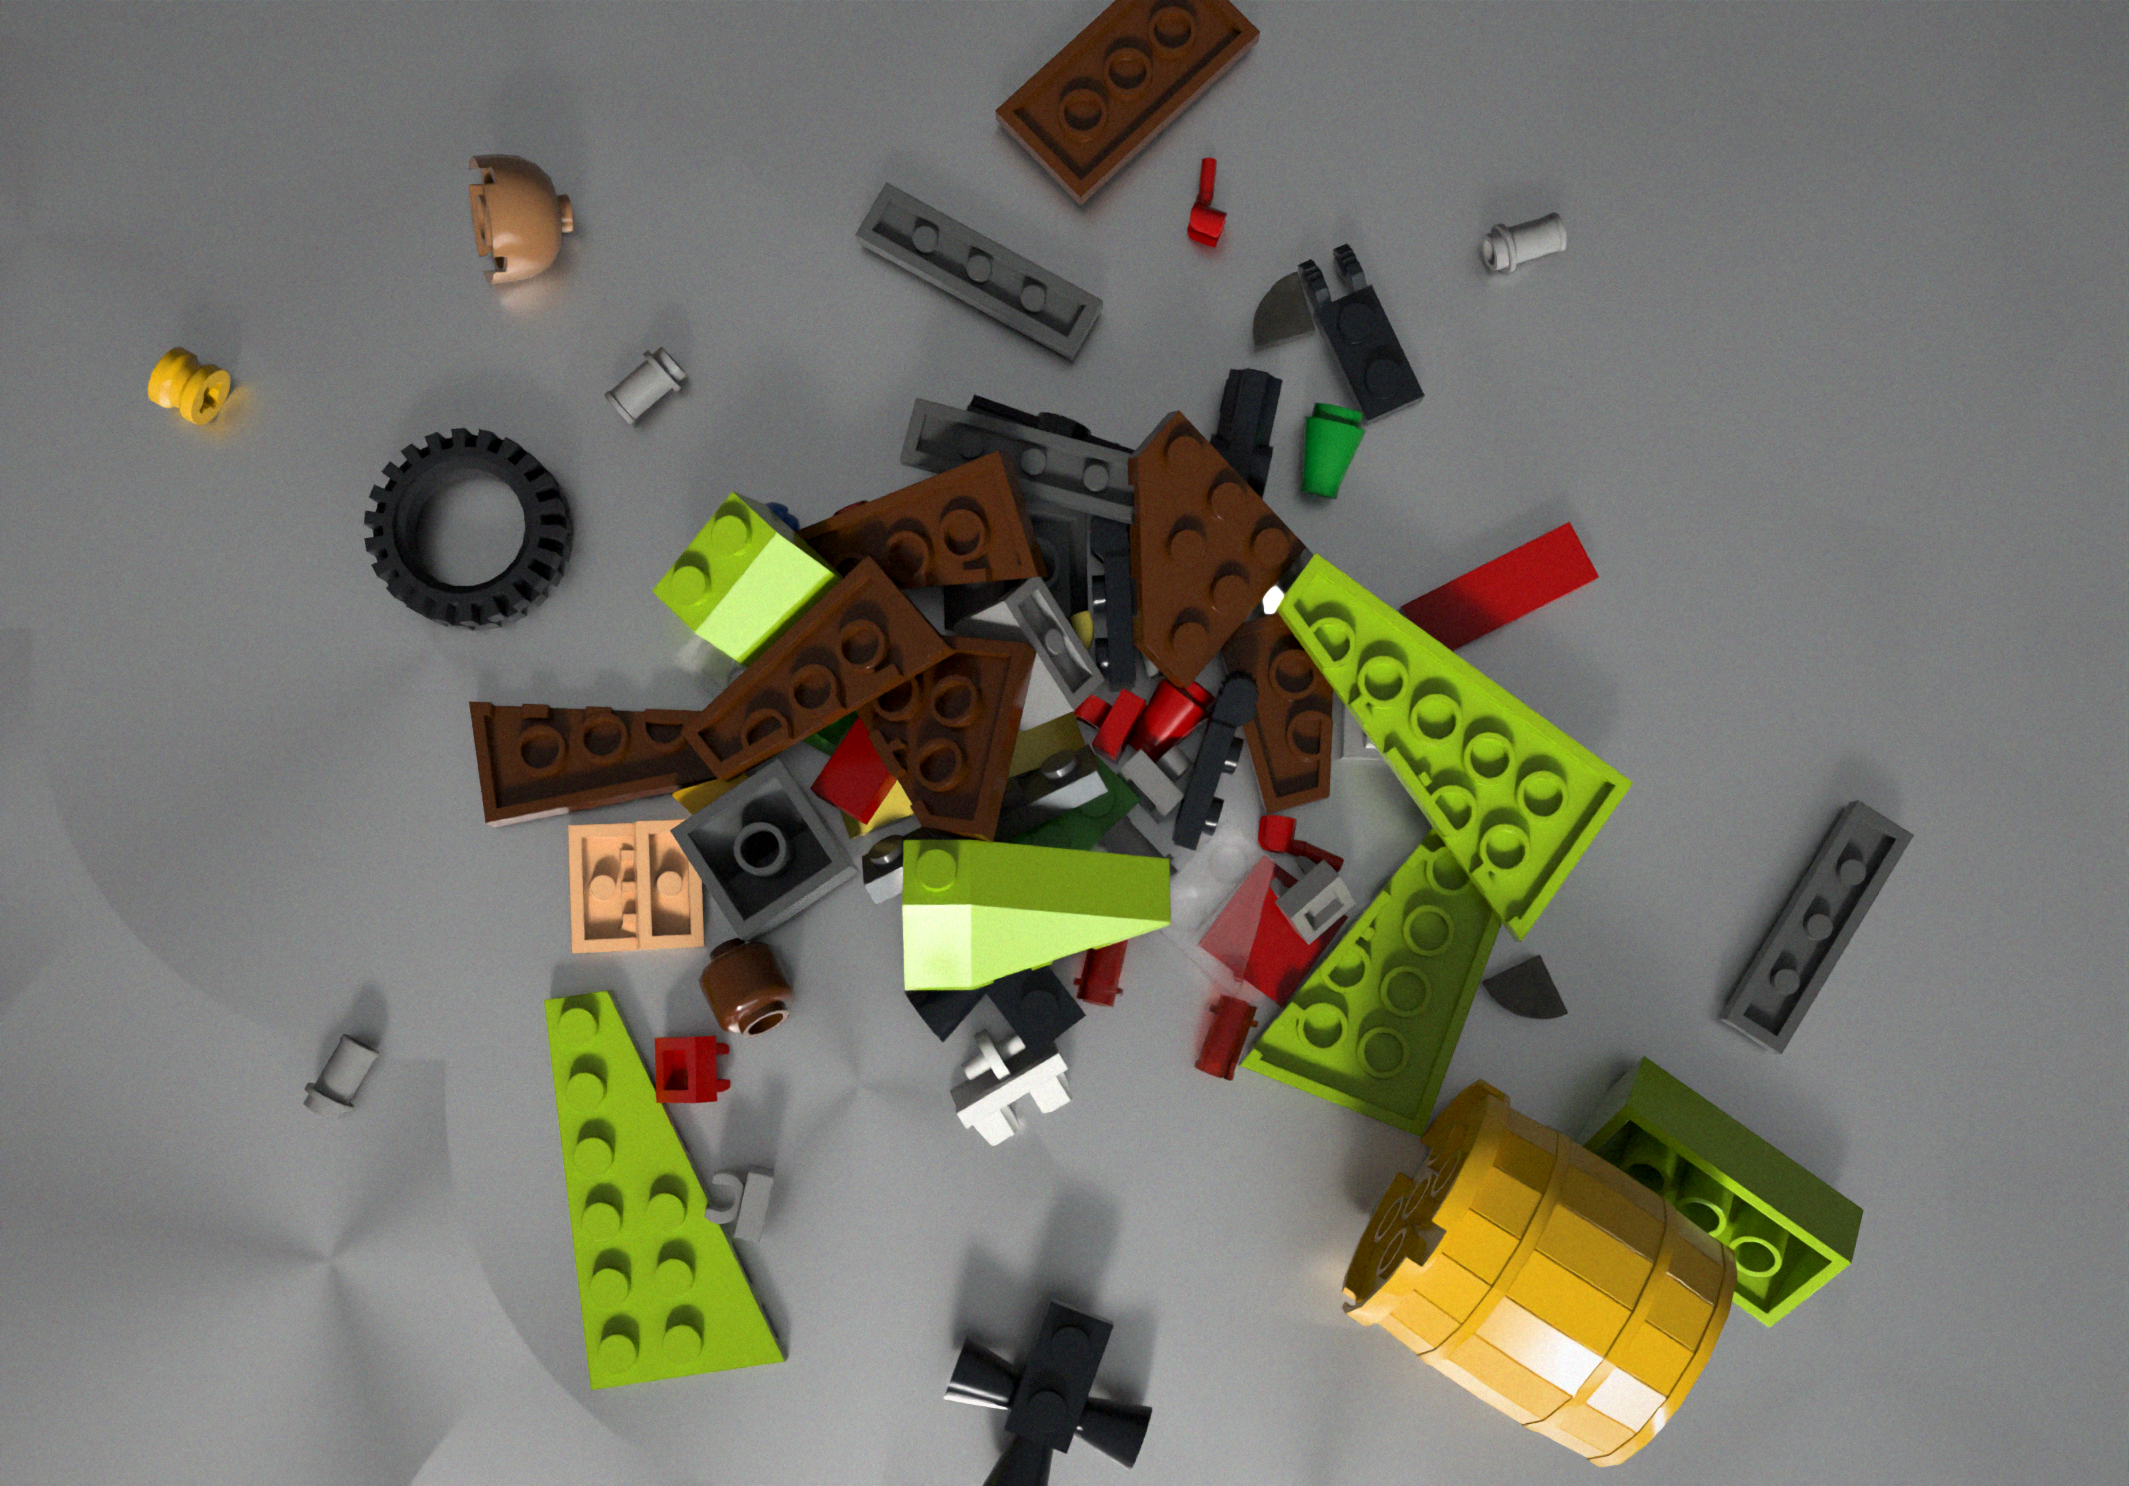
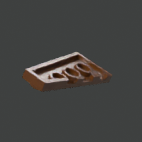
M995 451L795 531L798 536L843 577L870 555L878 561L901 589L1048 577L1009 451Z
M868 555L680 732L718 779L728 783L951 656L956 651L878 561Z
M469 701L485 823L492 828L675 792L718 779L680 732L701 711L645 709L644 712L613 710L612 707L586 706V709L551 708L549 705L522 704V707L495 706L491 702Z

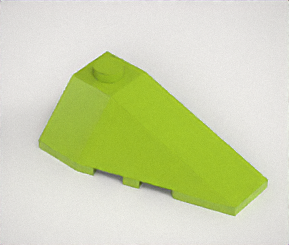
M904 840L902 914L905 990H974L993 984L995 979L1029 968L1035 970L1051 965L1053 960L1090 948L1099 949L1170 926L1169 858L979 840Z

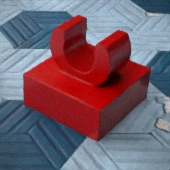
M1122 688L1113 706L1091 694L1076 708L1073 714L1077 716L1076 720L1098 731L1092 742L1095 753L1118 764L1128 746L1127 741L1133 735L1134 729L1147 705L1146 700Z
M716 1036L655 1038L656 1103L716 1102L717 1092H724L730 1088L729 1079H717L716 1055L729 1054V1046L721 1042L716 1043Z

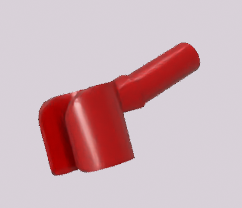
M1207 157L1203 158L1201 162L1199 190L1196 202L1191 209L1187 235L1191 240L1215 248L1228 213L1210 207L1214 197L1217 161L1214 158Z
M1279 815L1261 817L1258 843L1263 850L1279 854H1292L1296 857L1300 855L1305 856L1316 864H1319L1324 859L1337 873L1340 871L1344 862L1343 858L1306 841L1294 839L1297 819Z

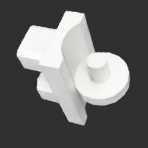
M986 1029L974 1035L982 1052L961 1064L969 1079L950 1090V1094L957 1107L955 1109L965 1128L968 1129L974 1125L979 1133L993 1146L1014 1135L1020 1128L1018 1119L1009 1106L1013 1101L1030 1092L1042 1113L1053 1112L1070 1102L1073 1098L1064 1073L1068 1067L1054 1041L1033 1056L1016 1032L996 1044Z

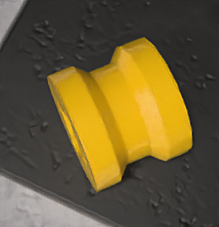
M176 347L168 351L158 361L152 371L148 383V395L151 401L165 409L177 407L180 409L182 417L198 426L205 425L221 410L228 396L231 380L229 373L214 364L203 366L199 364L196 355L182 347Z

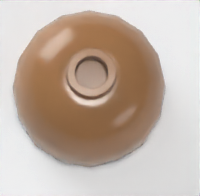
M504 154L472 156L469 161V170L481 169V184L469 185L476 246L479 256H486L491 251L495 270L483 271L489 284H500L534 278L548 269L560 253L562 233L573 231V215L568 195H557L551 177L536 163L525 158Z

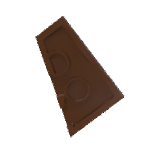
M1279 613L1243 622L1219 651L1226 675L1230 673V670L1236 671L1237 668L1239 670L1246 669V672H1252V676L1257 678L1256 684L1259 685L1257 689L1260 693L1257 696L1259 702L1255 703L1256 711L1253 720L1242 725L1241 730L1265 815L1325 800L1330 796L1333 688Z

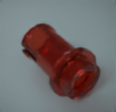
M1129 939L1099 949H1087L1081 979L1074 978L1073 986L1078 987L1077 1000L1103 1007H1114L1116 996L1122 997L1123 989L1118 988Z
M1226 994L1220 995L1217 1004L1211 1003L1209 1011L1213 1012L1214 1015L1194 1067L1210 1075L1233 1081L1234 1071L1250 1027L1257 1028L1259 1023L1258 1020L1254 1019L1257 1006Z

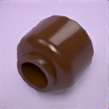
M734 938L720 944L710 953L711 962L703 969L699 978V985L722 1030L731 1033L741 1032L743 1037L753 1038L773 1030L789 1016L787 1008L794 999L795 991L793 983L771 945L760 941L746 943L744 940H740V938Z

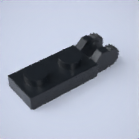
M1346 243L1335 248L1333 255L1336 270L1341 276L1349 295L1332 302L1322 271L1312 259L1299 264L1298 271L1303 287L1315 310L1313 319L1356 410L1364 414L1362 422L1367 426L1421 402L1425 395L1372 284L1367 286L1364 271L1353 249Z
M1094 515V518L1090 519L1092 525L1089 526V530L1092 532L1089 534L1090 556L1103 567L1104 575H1092L1093 613H1106L1107 628L1106 638H1095L1096 666L1103 676H1109L1110 692H1120L1122 688L1132 691V688H1135L1136 671L1133 644L1128 532L1125 531L1127 524Z
M1237 668L1236 671L1230 670L1228 675L1225 674V679L1221 680L1223 686L1218 689L1184 792L1185 798L1181 801L1173 825L1172 840L1175 845L1196 851L1201 833L1213 836L1224 799L1215 797L1214 794L1221 773L1233 776L1244 743V739L1234 736L1235 730L1253 720L1256 711L1255 703L1259 702L1257 696L1260 693L1257 691L1259 685L1256 684L1257 678L1252 676V672H1246V669L1239 670Z

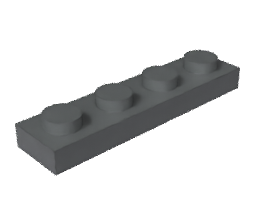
M887 182L855 234L857 242L862 246L1072 361L1103 309V300Z
M916 398L900 456L902 465L940 474L995 451H1009L1024 497L1131 525L1135 524L1134 486H1128V458L1132 455L1131 453Z
M1089 744L1075 751L1067 749L1057 752L1047 758L1041 765V768L1019 779H1007L993 842L1004 843L1108 792L1100 764ZM923 827L904 836H888L877 842L867 854L862 856L864 887L876 906L903 893L904 840L975 839L933 834Z
M1859 800L1849 802L1718 1019L1772 1053L1782 1054L1914 834Z

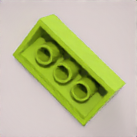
M1645 1056L1607 1091L1574 1140V1142L1618 1167L1648 1189L1667 1199L1676 1207V1210L1706 1233L1735 1251L1738 1278L1732 1301L1769 1328L1852 1263L1863 1209Z

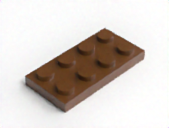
M1115 0L995 110L996 120L1081 206L1259 41L1260 31L1229 0Z

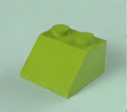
M732 491L654 587L652 592L696 634L748 668L844 577L765 504Z

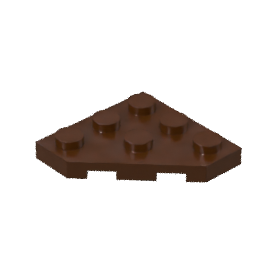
M1177 410L1169 412L1128 458V486H1134L1135 524L1130 525L1131 578H1137L1138 617H1133V644L1177 688H1188L1304 551L1306 546L1193 424Z
M942 635L956 653L855 711L868 730V738L891 776L898 780L911 801L912 805L910 807L923 828L933 834L993 842L1037 651L1029 644L1023 642Z

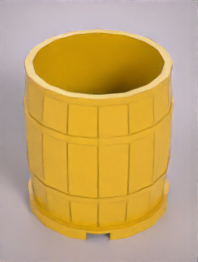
M1480 1078L1461 1090L1435 1118L1423 1134V1137L1420 1138V1142L1430 1147L1431 1151L1413 1179L1398 1171L1383 1194L1358 1242L1344 1277L1342 1292L1356 1301L1355 1305L1352 1306L1345 1302L1342 1309L1346 1315L1365 1327L1378 1323L1413 1350L1427 1365L1433 1366L1473 1395L1520 1422L1523 1427L1539 1432L1585 1456L1587 1460L1598 1467L1621 1464L1655 1437L1682 1405L1708 1363L1731 1308L1738 1278L1735 1251L1706 1233L1676 1210V1207L1667 1199L1648 1189L1618 1167L1574 1142L1564 1133L1548 1125L1545 1126L1511 1108L1508 1095Z

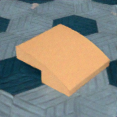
M686 819L567 826L570 954L704 947L702 880L670 832L671 829Z

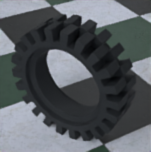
M466 428L451 429V438H444L441 434L435 432L424 436L428 444L427 447L420 450L411 443L400 452L407 460L400 467H397L390 461L382 470V473L390 478L385 488H381L374 484L369 498L378 503L376 512L365 511L364 525L373 530V537L364 538L366 551L377 559V562L371 566L377 577L387 582L388 586L386 589L394 598L405 603L406 607L438 624L446 627L453 625L460 630L474 631L475 626H482L487 630L502 627L500 620L506 618L516 622L527 616L523 609L532 603L536 607H540L548 599L542 593L547 585L551 583L557 587L564 576L557 569L561 561L569 563L572 549L566 545V536H573V522L566 517L565 513L566 510H570L567 498L559 491L557 487L559 483L554 476L531 453L525 451L518 443L505 437L502 440L493 432L479 429L478 435L471 434ZM465 476H487L500 480L514 491L524 512L525 532L523 543L515 560L504 572L484 583L473 586H454L440 582L423 565L417 551L415 531L418 516L425 502L438 488L451 480Z

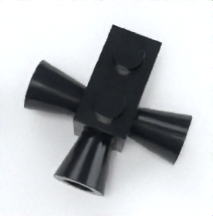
M1049 966L1035 970L1029 968L995 979L993 984L974 990L904 991L918 1014L943 1043L987 994L1033 1056L1086 1016Z
M1051 1298L1033 1350L1029 1353L1023 1371L969 1336L966 1337L943 1400L1008 1410L1004 1430L1014 1433L982 1486H1048L1053 1450L1055 1449L1067 1454L1073 1436L1130 1472L1147 1432L1152 1407L1088 1396L1112 1332L1114 1321Z

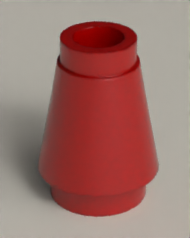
M1162 676L1134 729L1133 735L1127 743L1136 751L1142 749L1156 763L1173 746H1178L1209 718L1210 712H1208V709L1212 706L1216 697L1195 680L1188 688H1177L1169 679Z

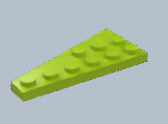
M1315 553L1275 609L1515 942H1522L1633 782L1326 559Z
M1433 827L1237 1064L1419 1137H1423L1502 924Z
M613 990L544 1000L591 1390L785 1362L788 1359V1355L779 1337L775 1336L761 1307L763 1303L753 1282L750 1283L732 1246L734 1242L725 1224L713 1223L704 1217L706 1206L716 1205L691 1153L687 1152L673 1123L675 1119L667 1103H656V1085L644 1062L646 1060Z

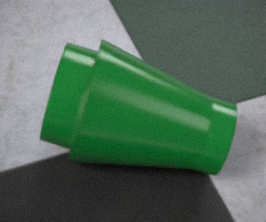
M1314 403L1312 416L1305 417L1301 492L1329 499H1337L1339 487L1366 433V430L1361 429L1363 413L1336 405Z

